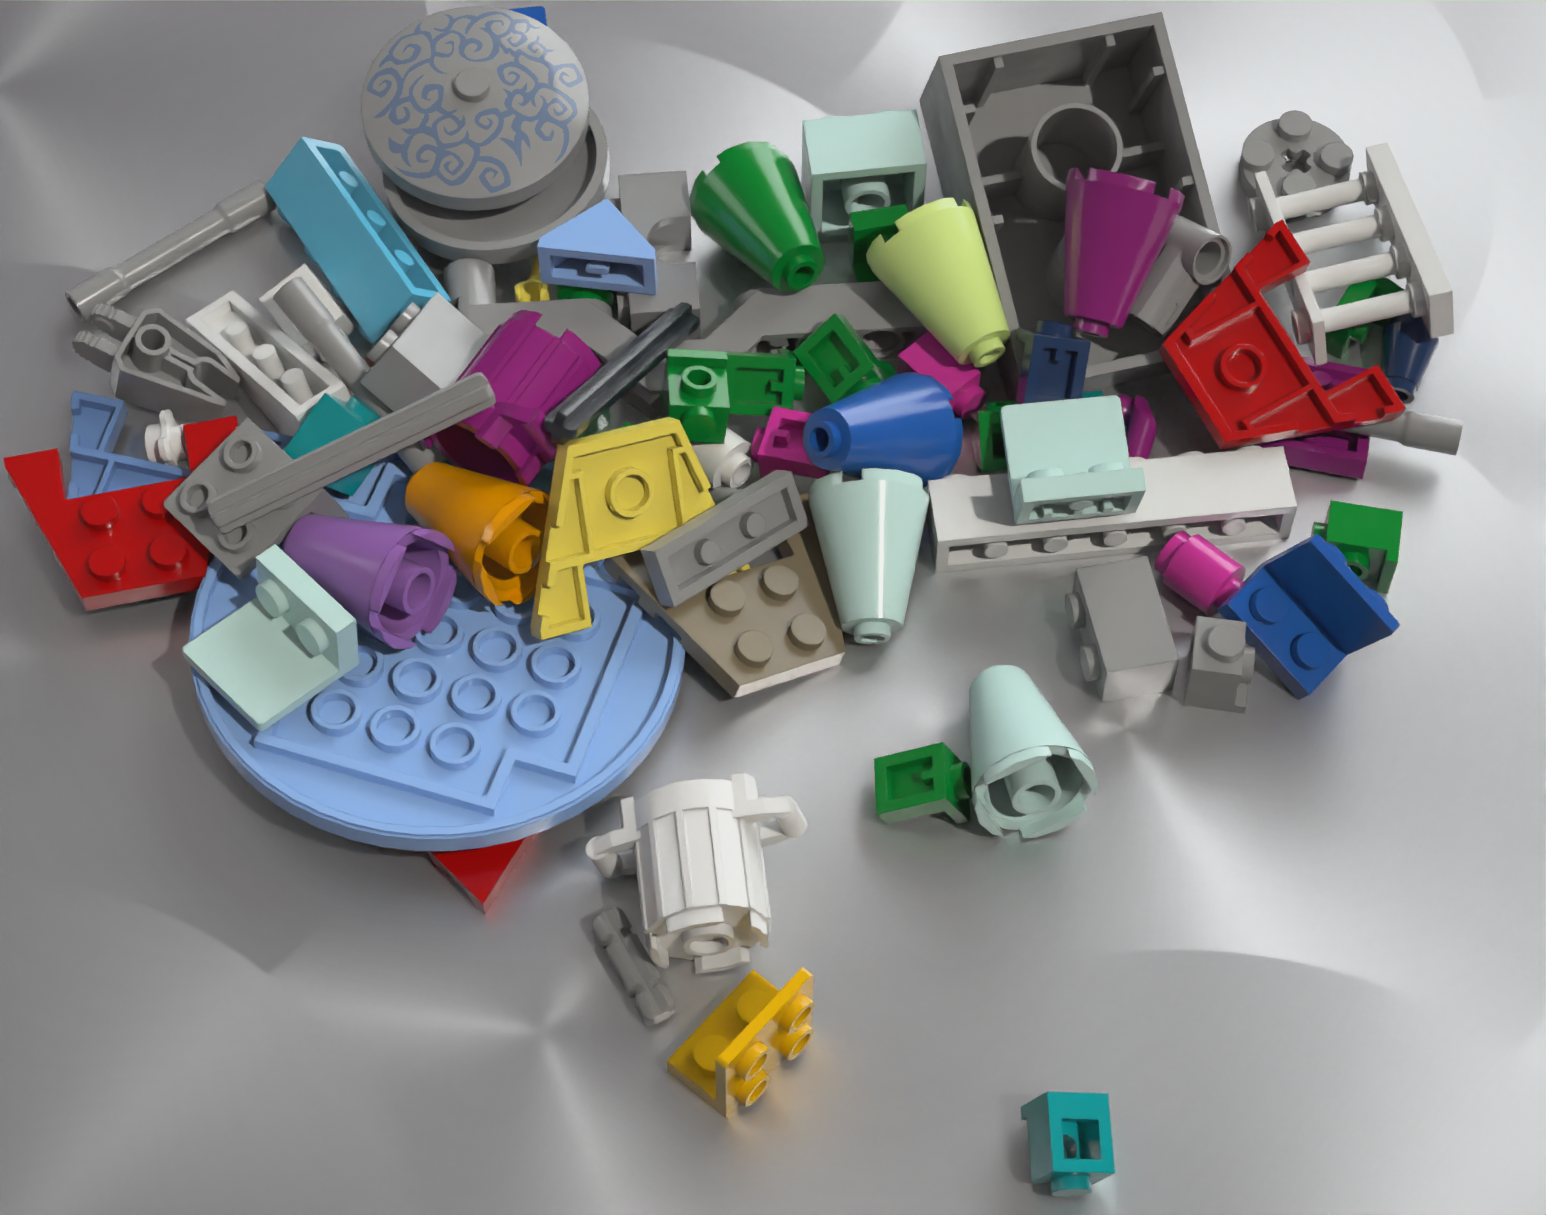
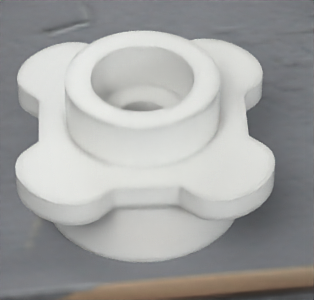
M162 410L159 414L160 423L149 425L145 430V448L149 461L188 469V453L183 425L186 424L178 425L174 420L171 410Z

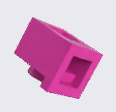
M929 331L898 354L896 374L914 372L935 378L951 393L954 400L948 401L955 418L969 419L971 413H977L984 405L987 393L979 387L981 372L973 363L959 364Z

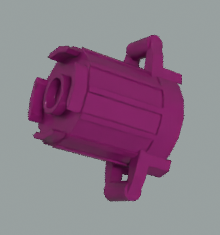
M528 310L515 312L507 321L497 326L456 380L457 382L476 372H482L488 379L495 394V404L419 442L424 449H429L434 443L439 451L456 467L530 487L545 465L556 457L557 444L552 442L551 433L544 429L545 417L597 372L601 366L600 361L589 346L568 328L559 338L536 326L537 321L543 314Z

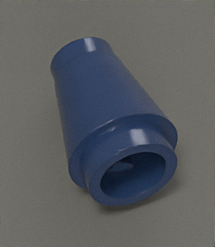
M1411 313L1391 317L1390 323L1383 327L1381 332V370L1403 404L1411 403L1414 400L1415 393L1439 344L1438 337L1430 338L1422 316L1413 318Z

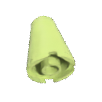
M953 197L943 198L924 204L896 220L894 223L899 232L886 243L880 234L872 242L866 253L867 263L872 272L959 364L973 363L978 368L1000 358L1006 350L1004 344L1010 337V331L976 216L969 202L963 199L962 205L958 206Z

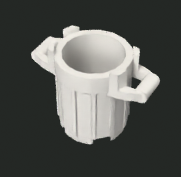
M741 772L730 774L731 781L718 779L678 781L655 788L635 802L633 796L621 799L619 806L621 829L590 839L585 851L599 872L606 878L637 874L644 945L649 947L653 962L664 969H668L669 957L694 960L695 973L724 971L750 962L749 948L756 946V943L759 941L761 946L765 948L769 946L768 935L771 932V915L762 847L782 842L788 838H797L805 833L807 821L791 796L780 795L775 798H766V794L758 796L756 778ZM775 818L776 821L769 822V819ZM633 849L632 853L623 855L618 854V852Z

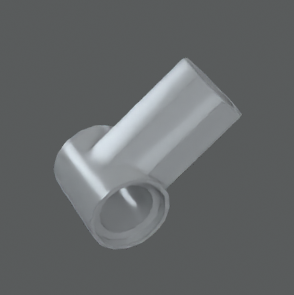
M1178 216L1128 318L1148 332L1160 338L1165 337L1199 285L1212 284L1225 273L1232 254L1229 240L1208 228Z

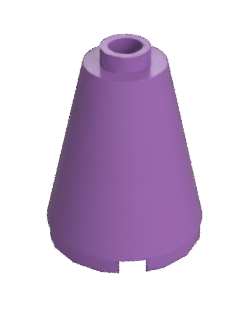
M307 514L294 524L288 536L283 540L284 553L356 619L358 625L378 641L391 648L410 649L417 645L409 640L421 630L431 634L441 622L451 603L457 583L458 569L449 565L448 549L455 552V546L444 533L427 527Z

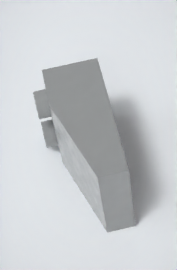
M1162 12L938 57L919 102L943 197H953L958 206L962 205L963 199L968 201L976 216L1010 331V337L1004 344L1006 350L996 361L1009 400L1016 401L1025 348L1024 342L1016 340L1017 329L1027 328L1036 330L1038 319L1063 322L1073 326L1075 320L1064 316L1066 180L1071 168H1078L1085 180H1087L1089 168L1156 182L1153 194L1166 199L1169 197L1171 188L1178 190L1185 195L1179 216L1220 234ZM1229 265L1225 273L1217 281L1209 285H1199L1167 335L1163 338L1148 332L1129 318H1127L1122 329L1110 328L1107 338L1083 334L1072 329V335L1091 341L1083 392L1172 373L1159 353L1162 343L1210 292H1213L1231 273Z

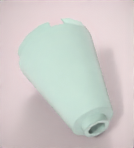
M868 468L862 469V480L842 482L841 471L817 479L809 487V505L841 628L844 632L854 635V640L861 644L888 642L891 639V634L903 628L930 499L928 485L923 488L922 478L915 474L900 470Z
M995 665L987 668L973 680L969 688L972 806L979 824L990 833L1002 837L1004 836L1001 829L1019 830L1022 839L1037 838L1059 831L1079 819L1087 810L1084 800L1091 790L1096 795L1098 782L1094 766L1023 669L1012 665Z

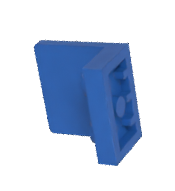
M1318 534L1261 563L1217 609L1226 620L1246 622V643L1250 647H1255V653L1298 700L1309 696L1347 655L1392 635L1400 626L1396 618L1389 612L1388 605L1383 597L1376 591L1367 588L1347 566L1346 558L1342 552L1331 543L1326 542Z

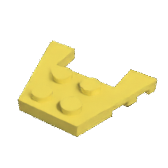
M665 417L572 439L564 445L557 444L530 625L532 636L544 640L592 627L583 570L584 564L641 550L715 506L708 490L711 488V485L680 420ZM747 563L729 575L751 568Z

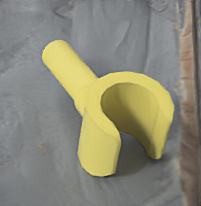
M538 255L533 257L528 280L520 282L514 287L516 302L550 300L548 284L541 283Z

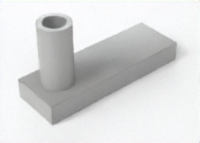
M775 470L744 489L729 487L713 489L710 495L715 503L714 507L641 549L660 605L678 606L810 526L792 471Z

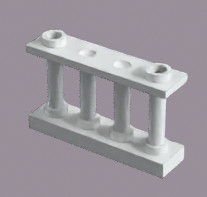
M1388 142L1365 147L1367 171L1359 172L1358 179L1278 198L1274 194L1266 171L1254 173L1256 197L1248 199V209L1255 232L1264 230L1266 234L1276 222L1282 219L1285 222V219L1364 201L1366 206L1375 205L1374 215L1294 233V238L1305 254L1378 237L1381 242L1390 241L1391 243L1390 252L1306 271L1284 283L1294 308L1291 311V322L1298 345L1308 344L1316 366L1327 363L1325 333L1408 313H1411L1413 318L1422 316L1431 339L1454 334L1453 290ZM1395 275L1397 280L1406 278L1407 281L1403 291L1322 310L1319 309L1314 293Z

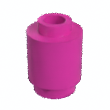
M1185 531L1176 533L1166 543L1154 565V569L1163 575L1162 582L1209 617L1217 614V609L1243 583L1246 572L1245 567L1201 535L1190 536Z

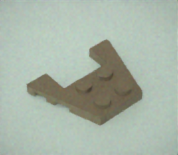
M809 492L801 494L800 498L810 526L777 545L784 559L725 576L676 607L659 604L641 550L604 560L603 566L606 572L616 582L622 578L640 595L638 604L653 618L661 616L682 637L680 641L682 647L733 698L839 665L846 653L842 628L809 505Z

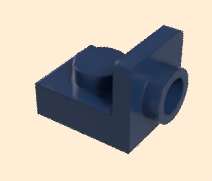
M1038 319L1036 330L1018 328L1016 340L1024 342L1025 348L1016 402L1026 404L1082 398L1091 341L1072 335L1073 325L1063 322Z

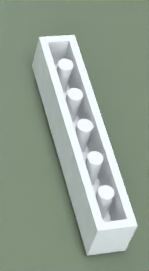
M1250 445L1227 452L1204 454L1199 451H1189L1175 457L1154 459L1129 457L1131 468L1143 467L1146 492L1135 513L1015 525L1008 470L999 474L978 476L952 474L942 479L928 480L927 485L930 499L926 521L935 573L1161 551L1166 543L1180 531H1185L1190 536L1199 534L1214 546L1289 538L1297 510V502L1284 447L1262 448Z

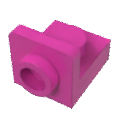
M773 406L767 427H758L752 442L751 459L753 462L758 463L760 479L775 470L792 471L794 475L820 479L830 474L831 471L819 468L813 464L804 449L803 431L808 418L812 415L811 413Z

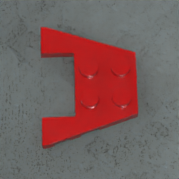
M1283 219L1276 222L1266 232L1264 238L1234 266L1232 272L1223 282L1203 299L1162 343L1159 350L1161 357L1221 450L1393 421L1401 417L1406 409L1378 364L1328 391L1323 390L1262 294L1306 272L1311 262Z
M237 416L183 425L191 473L239 426ZM58 448L3 458L4 466L12 485L22 497L29 514L43 533L54 557L86 611L199 589L214 555L164 507V501L186 478L67 499L62 460Z

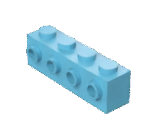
M301 137L268 181L265 188L277 204L279 216L293 227L304 243L306 255L315 264L319 265L332 284L331 290L335 297L348 307L359 323L361 335L375 346L412 302L422 309L436 292L451 303V298L343 146Z

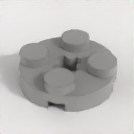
M1291 110L1283 113L1280 119L1270 120L1261 124L1247 136L1243 143L1239 163L1241 172L1239 181L1248 199L1256 197L1254 173L1266 171L1274 194L1278 198L1349 181L1354 154L1342 138L1329 127L1312 121L1311 117L1303 111ZM1286 162L1300 163L1305 166L1307 172L1303 173L1301 170L1295 169L1289 173L1284 170ZM1333 208L1306 214L1305 218L1323 215Z

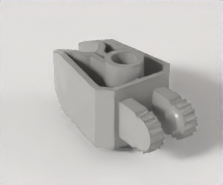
M102 303L96 304L89 315L90 321L103 333L106 332L109 336L121 341V345L118 346L102 337L96 336V334L83 330L82 332L79 331L73 340L72 348L75 349V353H78L80 357L111 373L109 383L115 398L159 413L162 410L169 409L173 413L174 418L185 422H203L224 418L227 401L219 395L235 399L241 378L217 348L160 308L142 310L138 318H135L119 309L113 308V306Z

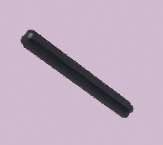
M681 302L675 308L668 309L550 412L544 419V429L551 433L552 442L564 445L570 439H576L663 361L667 355V348L676 349L692 335L700 325V318L692 313V305Z

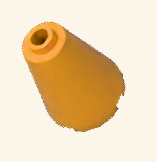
M432 462L417 470L410 477L406 486V509L421 527L442 532L454 543L455 552L448 549L449 559L483 598L498 606H502L501 602L508 600L518 605L527 602L535 596L550 493L442 462Z

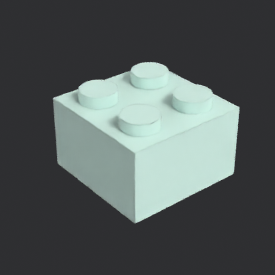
M916 109L903 111L885 110L872 114L842 117L826 116L820 119L803 120L801 186L820 244L848 241L850 212L906 204L909 213L924 205L927 162Z

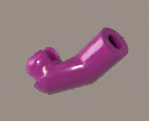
M1123 394L1117 395L1121 401L1124 426L1127 427L1125 434L1129 457L1149 459L1157 433V424L1148 401L1136 395L1135 399Z

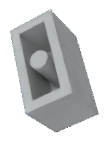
M436 292L422 309L412 302L366 356L375 364L362 378L360 383L395 412L455 383L489 337L442 295Z
M1144 556L1076 568L1072 593L1065 594L1066 616L1072 630L1080 629L1084 645L1080 646V662L1083 675L1087 682L1095 681L1101 703L1173 690L1179 657L1148 557Z

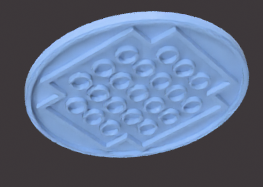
M396 452L380 459L353 497L327 486L323 487L350 516L349 518L421 527L405 506L406 486L413 472ZM548 462L530 487L550 493L555 463ZM283 541L278 545V547H279L282 551H283ZM214 556L197 592L191 616L189 642L257 597L255 590L256 586H258L257 567L245 579H238ZM449 559V565L456 568V566ZM605 559L583 565L592 627L540 640L531 635L530 628L535 596L527 602L518 605L510 600L501 602L502 606L494 605L483 598L458 570L457 583L451 603L441 622L431 634L421 630L409 640L417 645L410 649H394L378 641L357 624L359 665L264 731L257 730L192 666L191 672L199 708L212 737L224 756L241 776L267 799L291 815L321 830L353 841L384 848L411 851H457L484 848L516 841L548 830L579 815L605 798L624 782L654 747L674 710L682 683L685 649L680 644L682 637L661 616L653 618L638 604L640 595L622 578L616 582L606 572L603 566Z

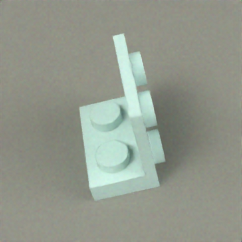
M1110 395L1006 405L1002 407L1000 420L1015 525L1136 512L1146 492L1143 467L1131 468L1121 401L1118 396Z
M276 544L255 557L258 586L255 589L257 597L183 647L184 659L259 731L266 730L359 665L356 619Z

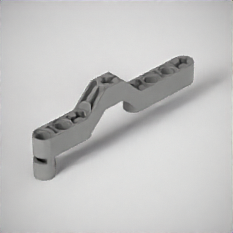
M474 258L459 259L450 263L444 269V290L451 298V304L488 337L491 336L499 324L507 321L513 313L520 310L538 312L543 315L537 321L536 326L559 338L568 328L588 345L600 361L601 366L597 371L637 337L636 334L613 318L611 307L604 301L581 298L496 303L495 271L493 266L486 261ZM882 281L811 285L801 291L792 293L782 292L776 287L752 289L740 294L734 302V313L706 339L685 340L676 349L777 354V350H790L795 356L793 351L828 318L837 313L845 316L877 359L897 358L898 354L925 335L928 330ZM796 357V364H801V362ZM666 358L621 397V399L650 420L663 418L661 391Z

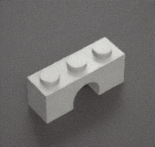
M686 170L618 175L619 198L608 200L656 250L658 282L656 295L616 291L619 323L630 325L631 331L639 336L668 309L675 308L681 302L692 305V313L700 318L696 262L669 263L658 259L659 256L665 253L692 250L691 213ZM701 320L698 329L686 340L701 339Z

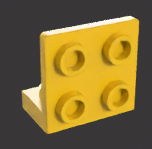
M802 967L779 991L761 975L752 970L667 1060V1071L726 1119L740 1104H743L745 1107L751 1106L767 1088L771 1080L769 1075L771 1070L783 1057L789 1061L797 1057L809 1043L814 1033V1029L811 1028L812 1011L815 1006L813 1002L814 975Z

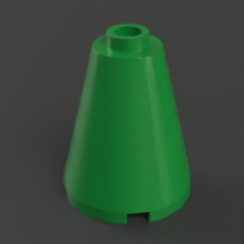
M745 142L727 148L716 156L720 163L707 175L702 170L694 181L689 202L691 216L697 226L706 236L778 290L792 293L811 286L823 271L825 257L793 162L787 155L780 152L776 146L768 142Z

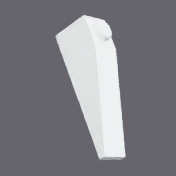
M234 290L185 319L190 330L222 353L241 378L239 386L281 434L294 436L324 393H328L345 402L350 398L348 389L343 382Z

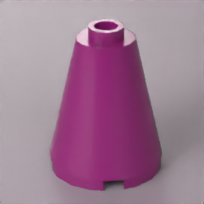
M1071 168L1069 170L1066 180L1064 316L1075 320L1074 331L1107 338L1110 328H1123L1182 210L1185 195L1180 191L1171 188L1169 197L1166 199L1153 194L1156 182L1093 168H1089L1087 180H1085L1078 168Z

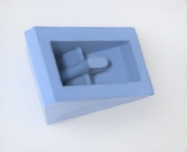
M607 198L539 238L537 249L541 283L656 295L658 287L656 250Z

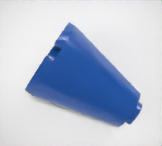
M914 372L899 373L815 411L805 424L803 444L808 458L819 468L832 472L842 471L843 475L861 480L862 469L900 470L922 478L924 488L927 486L928 480L942 479L951 474L961 454L963 426L961 418L954 417L953 410L948 401L954 399L944 385L932 376Z

